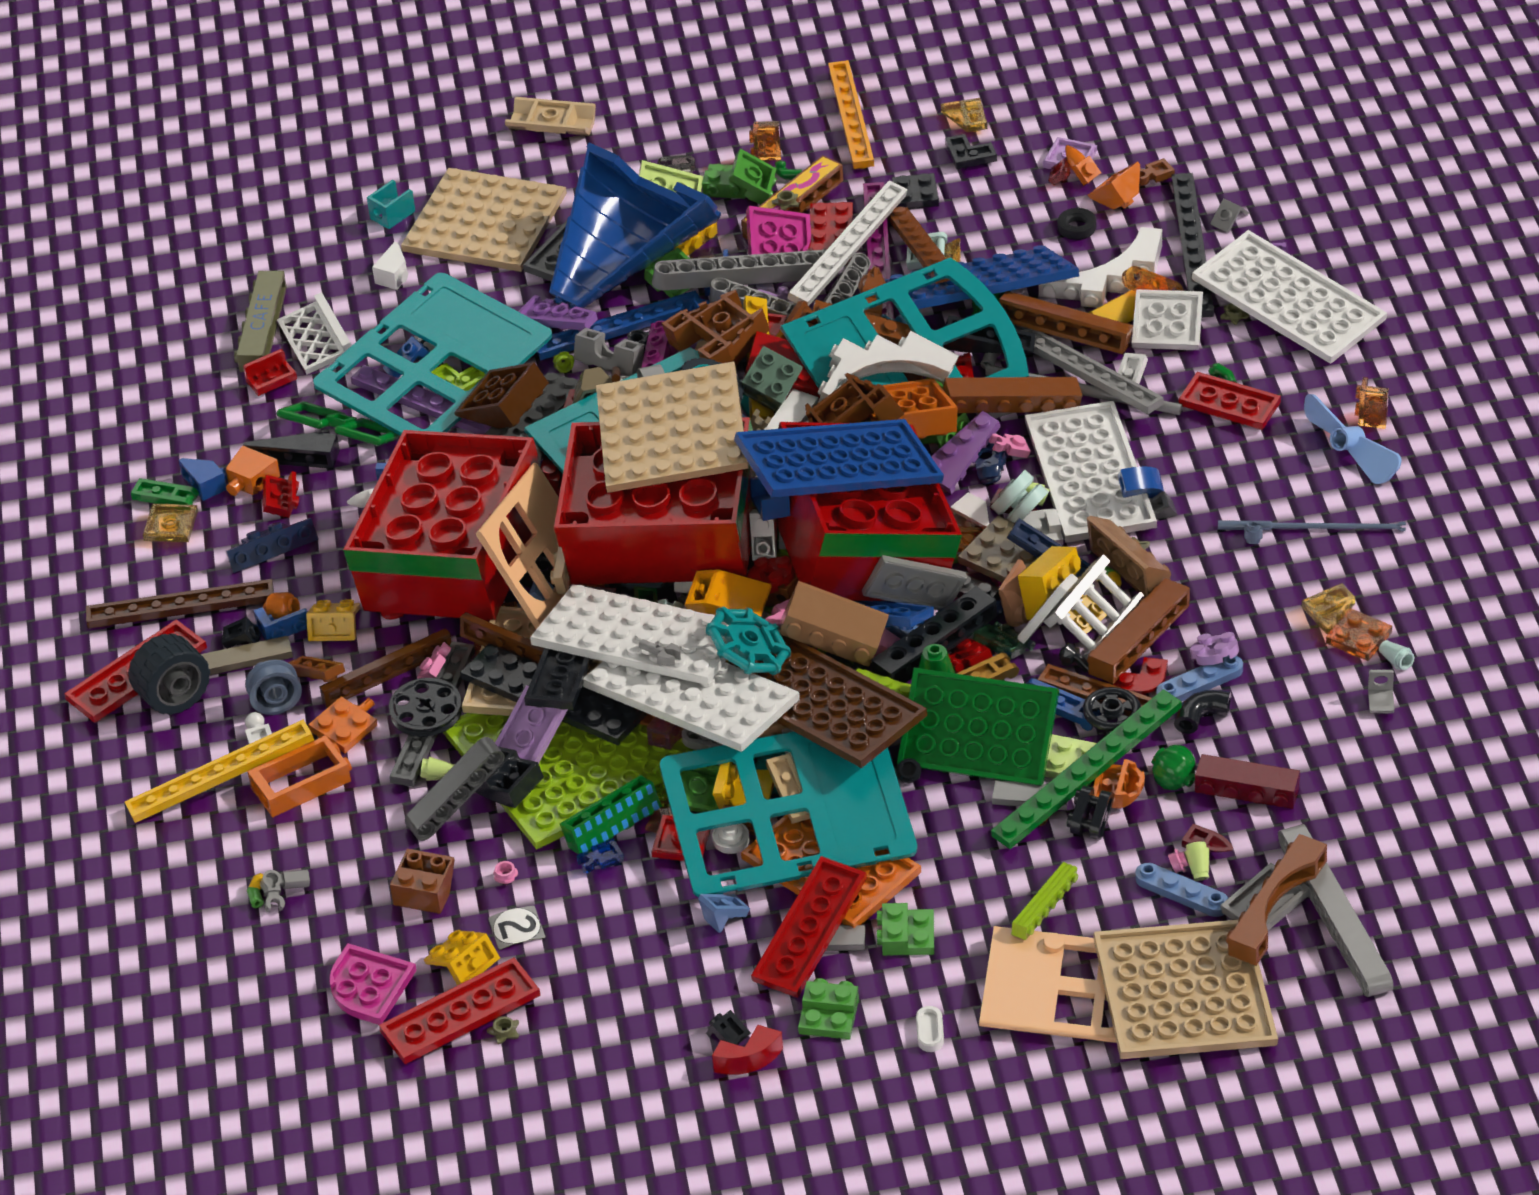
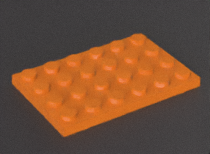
M785 815L772 826L782 860L788 861L820 853L810 819L791 824L788 815ZM757 839L741 852L742 860L753 867L763 864ZM888 849L874 851L875 856L889 854ZM904 858L856 868L866 872L867 879L844 917L842 924L850 925L853 928L857 925H862L882 907V903H887L921 873V865L910 858ZM812 864L798 866L799 871L813 869ZM809 876L780 884L798 895Z

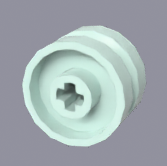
M1024 470L1016 480L1013 479L998 494L1000 497L990 507L998 515H1001L1011 506L1013 510L1006 519L1015 523L1018 518L1023 520L1049 491L1041 484H1038L1028 493L1026 489L1033 482L1034 477Z

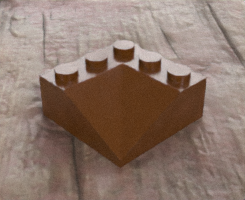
M535 362L489 370L454 414L457 417L498 429L512 428L520 422L521 416L530 410L534 400L543 394V389L549 382Z

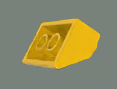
M1051 546L1017 576L1027 620H1031L1057 587L1070 574L1076 575L1079 572L1081 560L1076 547Z

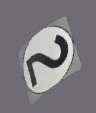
M535 906L510 909L488 918L499 950L520 942L545 938Z

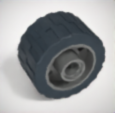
M161 634L151 638L136 651L135 656L130 662L128 675L132 688L153 710L161 714L172 715L174 713H181L192 707L205 693L210 681L208 662L187 640L176 634Z

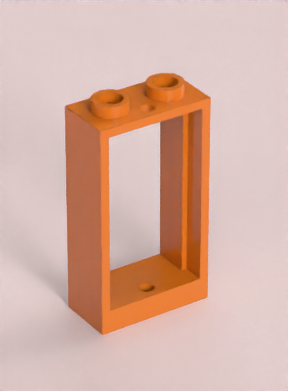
M325 735L247 772L251 789L273 818L351 782L349 771L352 770L348 758L341 756L338 745L335 742L332 743ZM326 756L335 765L276 793L268 784Z

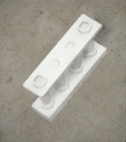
M1105 555L1091 563L1064 598L1043 621L1049 628L1057 622L1060 625L1063 624L1088 649L1083 655L1086 660L1090 651L1094 650L1102 642L1103 638L1107 637L1114 630L1115 626L1120 624L1128 613L1139 605L1138 601L1144 595L1142 592H1139L1131 599L1106 574L1107 571L1104 568L1110 560ZM1094 580H1099L1124 605L1119 612L1094 589ZM1082 595H1088L1112 619L1107 627L1082 603L1083 600L1080 598ZM1070 609H1075L1100 634L1095 641L1069 617L1068 611Z

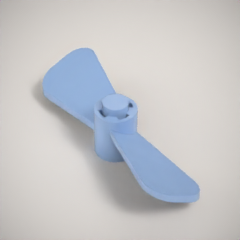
M1306 395L1304 402L1306 417L1310 422L1331 434L1330 443L1335 450H1348L1374 484L1386 483L1394 476L1402 462L1401 456L1398 453L1366 438L1363 429L1359 426L1345 427L1316 395Z

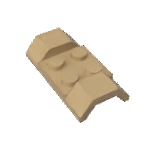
M515 97L513 115L510 120H505V125L509 129L552 132L556 134H566L567 132L574 135L589 136L595 121L596 105L593 103Z

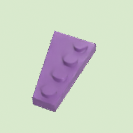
M534 295L518 311L548 328H560L561 330L574 329L582 331L585 328L590 329L598 320L595 311L577 306L569 308V305L563 302L559 305L554 304V300L548 298L543 301L538 295Z
M982 411L931 456L944 474L942 483H939L942 489L951 495L953 494L957 482L963 480L967 474V468L971 463H975L979 457L978 453L980 450L986 448L991 435L996 434L999 430L1000 424L998 420Z

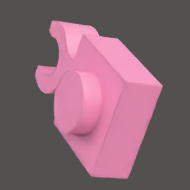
M992 434L988 441L994 444L992 448L994 451L1001 452L1003 450L1010 456L1028 458L1031 453L1026 440L1020 435L1004 434L1002 437L998 434Z
M445 642L442 643L441 647L437 645L433 650L431 658L427 657L421 663V671L417 678H436L446 661L445 657L449 654L451 647Z

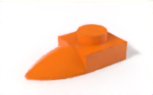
M1069 145L1065 146L1068 163L1083 186L1101 174V171L1090 155L1085 157L1076 148Z

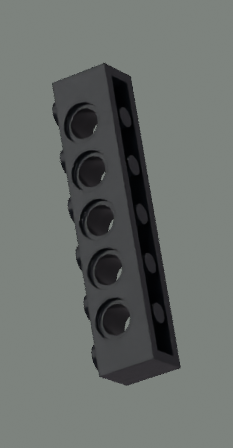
M975 586L919 627L913 629L899 641L893 643L892 646L882 653L876 655L871 660L872 673L905 683L912 678L914 668L919 667L922 652L926 646L940 644L949 652L997 617L996 599Z

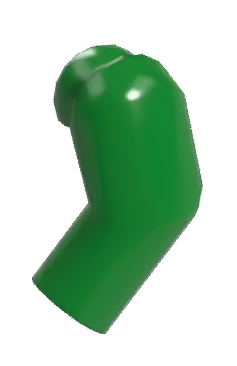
M785 161L775 162L776 174L784 180H792L802 172V169L786 168Z
M1220 363L1213 364V367H1210L1208 370L1211 376L1218 377L1220 375L1225 380L1237 383L1233 372Z

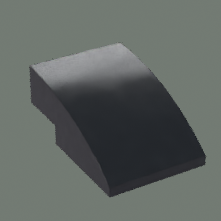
M499 747L505 757L503 763L475 792L499 804L516 808L544 776L538 762L519 758L516 750Z

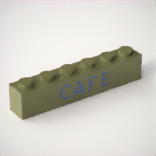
M258 271L257 278L253 280V293L249 295V307H246L245 310L246 320L242 322V336L238 337V350L234 352V361L238 363L240 372H244L243 366L271 353L278 325L277 319L280 317L287 289L284 271Z

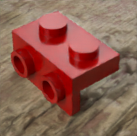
M282 349L243 366L246 383L258 396L297 379V374L286 361L285 352Z
M291 471L288 480L265 475L263 480V512L289 518L293 509H297L299 496H296L299 488V481H296V472Z

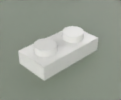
M1125 353L1118 373L1139 384L1148 361L1146 354Z

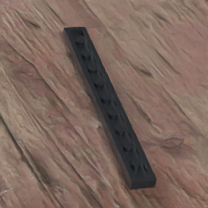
M1193 173L1172 174L1171 181L1187 290L1203 292L1202 318L1214 317L1211 291L1192 280V272L1207 262Z

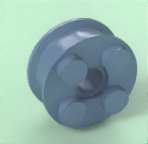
M268 660L257 663L248 673L245 680V688L249 695L250 703L256 711L262 714L277 715L284 713L294 707L301 697L302 687L296 670L291 664L282 660Z

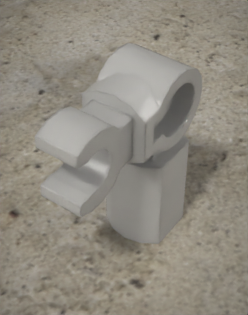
M275 870L266 871L260 882L264 896L267 897L264 904L266 912H270L271 902L278 904L279 911L283 910L285 901L279 895L281 893L280 887L283 889L309 887L310 878L308 870L284 871L282 874Z

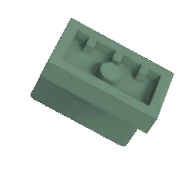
M763 346L741 383L744 389L743 395L777 412L803 367Z

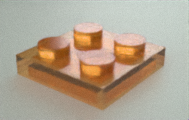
M1350 608L1326 636V644L1369 661L1379 649L1380 644L1392 633V625Z

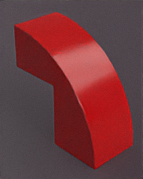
M757 1025L745 1047L720 1040L712 1054L714 1072L726 1075H739L765 1067L783 1050L782 1032Z

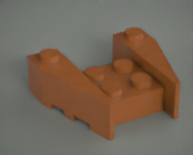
M736 290L720 295L721 299L712 303L702 302L698 304L699 308L692 311L682 310L662 323L668 343L681 352L700 339H704L708 343L697 349L700 358L712 359L720 363L735 362V366L752 349L756 332L767 333L770 330L763 309L760 308L753 314L748 313L743 309Z
M849 373L845 374V377L848 379L847 382L813 408L808 403L805 405L806 416L809 418V422L860 423L865 421L873 412L880 421L899 420L905 414L883 385H874L869 380H860L857 376Z

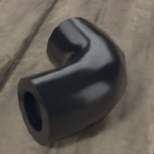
M1204 690L1192 694L1182 702V708L1177 711L1174 721L1175 728L1182 733L1191 734L1197 731L1200 719L1205 715L1217 714L1228 716L1231 692Z

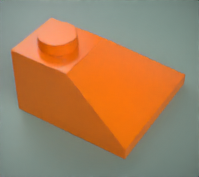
M1137 161L1114 173L1088 194L1089 198L1113 210L1120 206L1124 209L1134 202L1132 198L1139 193V162Z

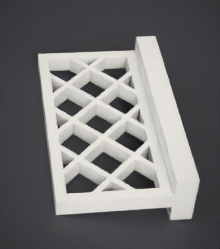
M322 292L314 295L315 302L277 319L280 328L307 375L335 362L341 354L352 346ZM316 310L313 317H306L308 313ZM291 321H296L293 327L285 326V324ZM302 322L309 323L307 328H300ZM315 324H322L320 330L313 328ZM296 333L303 334L300 339L293 338ZM316 335L314 341L307 340L308 336ZM323 336L330 337L328 342H320ZM303 346H310L307 352L300 351ZM316 347L323 348L321 353H314ZM330 349L338 350V352L331 355L327 354ZM310 358L317 359L316 362L307 366Z

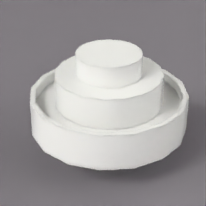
M742 823L716 828L712 833L713 845L722 853H738L749 844V830Z

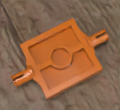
M341 696L308 724L309 729L319 738L326 735L345 754L378 726L377 719L367 713L375 705L374 701L367 698L360 705H355Z

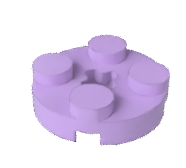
M1226 632L1215 636L1202 634L1197 637L1198 642L1190 647L1191 659L1193 662L1196 659L1199 665L1219 664L1223 662V657L1229 655L1230 659H1232L1239 652L1238 642L1233 632Z

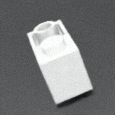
M753 509L749 513L752 560L760 557H766L767 559L777 557V519L763 521L757 509Z

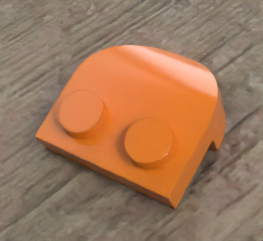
M1124 759L1123 765L1113 764L1095 779L1093 786L1094 796L1099 797L1102 790L1113 792L1112 808L1126 807L1134 802L1141 793L1145 783L1144 771L1141 772L1135 762Z

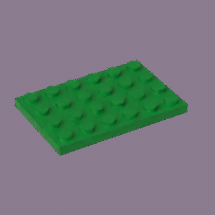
M914 668L908 699L927 708V716L902 735L897 764L904 759L910 758L916 760L920 764L921 769L1042 786L1060 690L1052 687Z

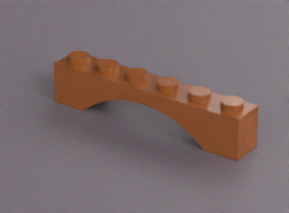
M1301 834L1297 836L1294 842L1288 844L1282 860H1277L1271 876L1265 878L1262 889L1258 894L1253 895L1247 911L1241 913L1236 927L1228 932L1226 943L1228 944L1229 956L1257 966L1268 950V929L1266 923L1273 906L1292 888L1317 877L1327 862V844Z

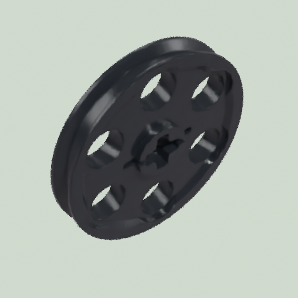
M421 678L410 681L398 688L390 699L389 712L391 721L399 731L410 736L429 737L438 735L453 727L462 714L461 695L453 684L442 679ZM420 688H426V689H428V690H427L426 692H424V693H417V692H416V691H417L418 689H420ZM443 692L450 693V695L447 697L438 696ZM400 701H409L406 705H398ZM446 709H453V710H454V711H453L452 713H450V714H444V713H442V712H443L444 710H446ZM405 717H411V718H413V719H412L411 721H409V722H402V721H401V720H402L403 718H405ZM428 721L435 722L433 726H424Z

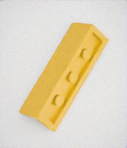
M1161 275L1089 313L1128 323L1134 320L1136 289L1168 290Z

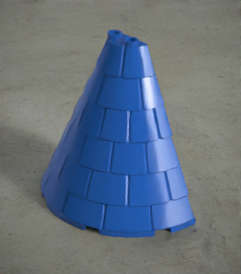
M589 142L586 146L587 151L584 165L580 169L571 215L567 218L563 241L560 245L549 293L555 297L553 299L554 302L558 305L562 302L569 305V308L576 306L581 308L587 307L602 297L604 293L627 281V278L673 251L675 247L694 237L698 232L716 223L721 216V212L716 210L718 208L708 195L679 182L674 186L673 190L675 192L642 178L618 155Z

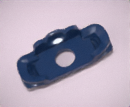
M988 443L986 448H982L978 453V459L975 461L977 475L980 483L983 485L998 482L1001 478V471H1004L1003 466L1006 463V453L1003 450L1001 452L994 451L992 449L993 443ZM983 453H992V456L988 459L980 458Z

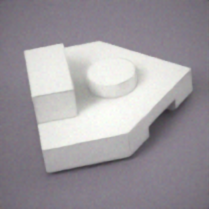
M1056 509L1031 511L1023 519V521L1063 545L1061 523Z

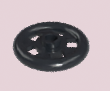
M1105 687L1092 692L1085 699L1082 710L1086 721L1096 729L1111 732L1141 708L1139 699L1126 689ZM1118 697L1126 700V702L1122 704ZM1106 698L1102 704L1098 702L1099 699ZM1100 710L1101 715L1095 716L1093 711ZM1124 710L1132 711L1129 716L1123 715ZM1107 719H1108V720H1116V719H1117L1118 722H1107Z

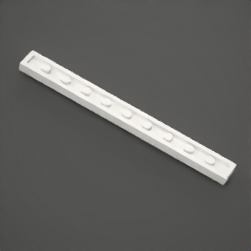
M889 180L791 289L787 299L796 304L804 300L809 306L906 197L908 189Z

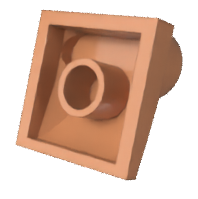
M1020 559L1016 561L998 589L1007 626L1018 627L1030 621L1026 618L1017 577L1026 569L1024 562Z

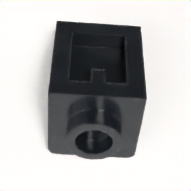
M248 617L240 619L223 627L222 645L228 649L245 641L249 644L259 642L261 636L260 629Z
M731 1010L724 1015L721 1013L717 1014L709 1022L711 1027L706 1032L708 1037L715 1034L719 1040L736 1045L742 1043L751 1034Z

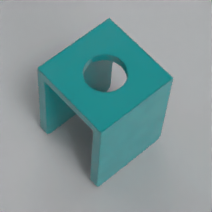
M391 180L367 197L370 219L387 229H391L415 212L413 191L409 189L398 196L396 181Z

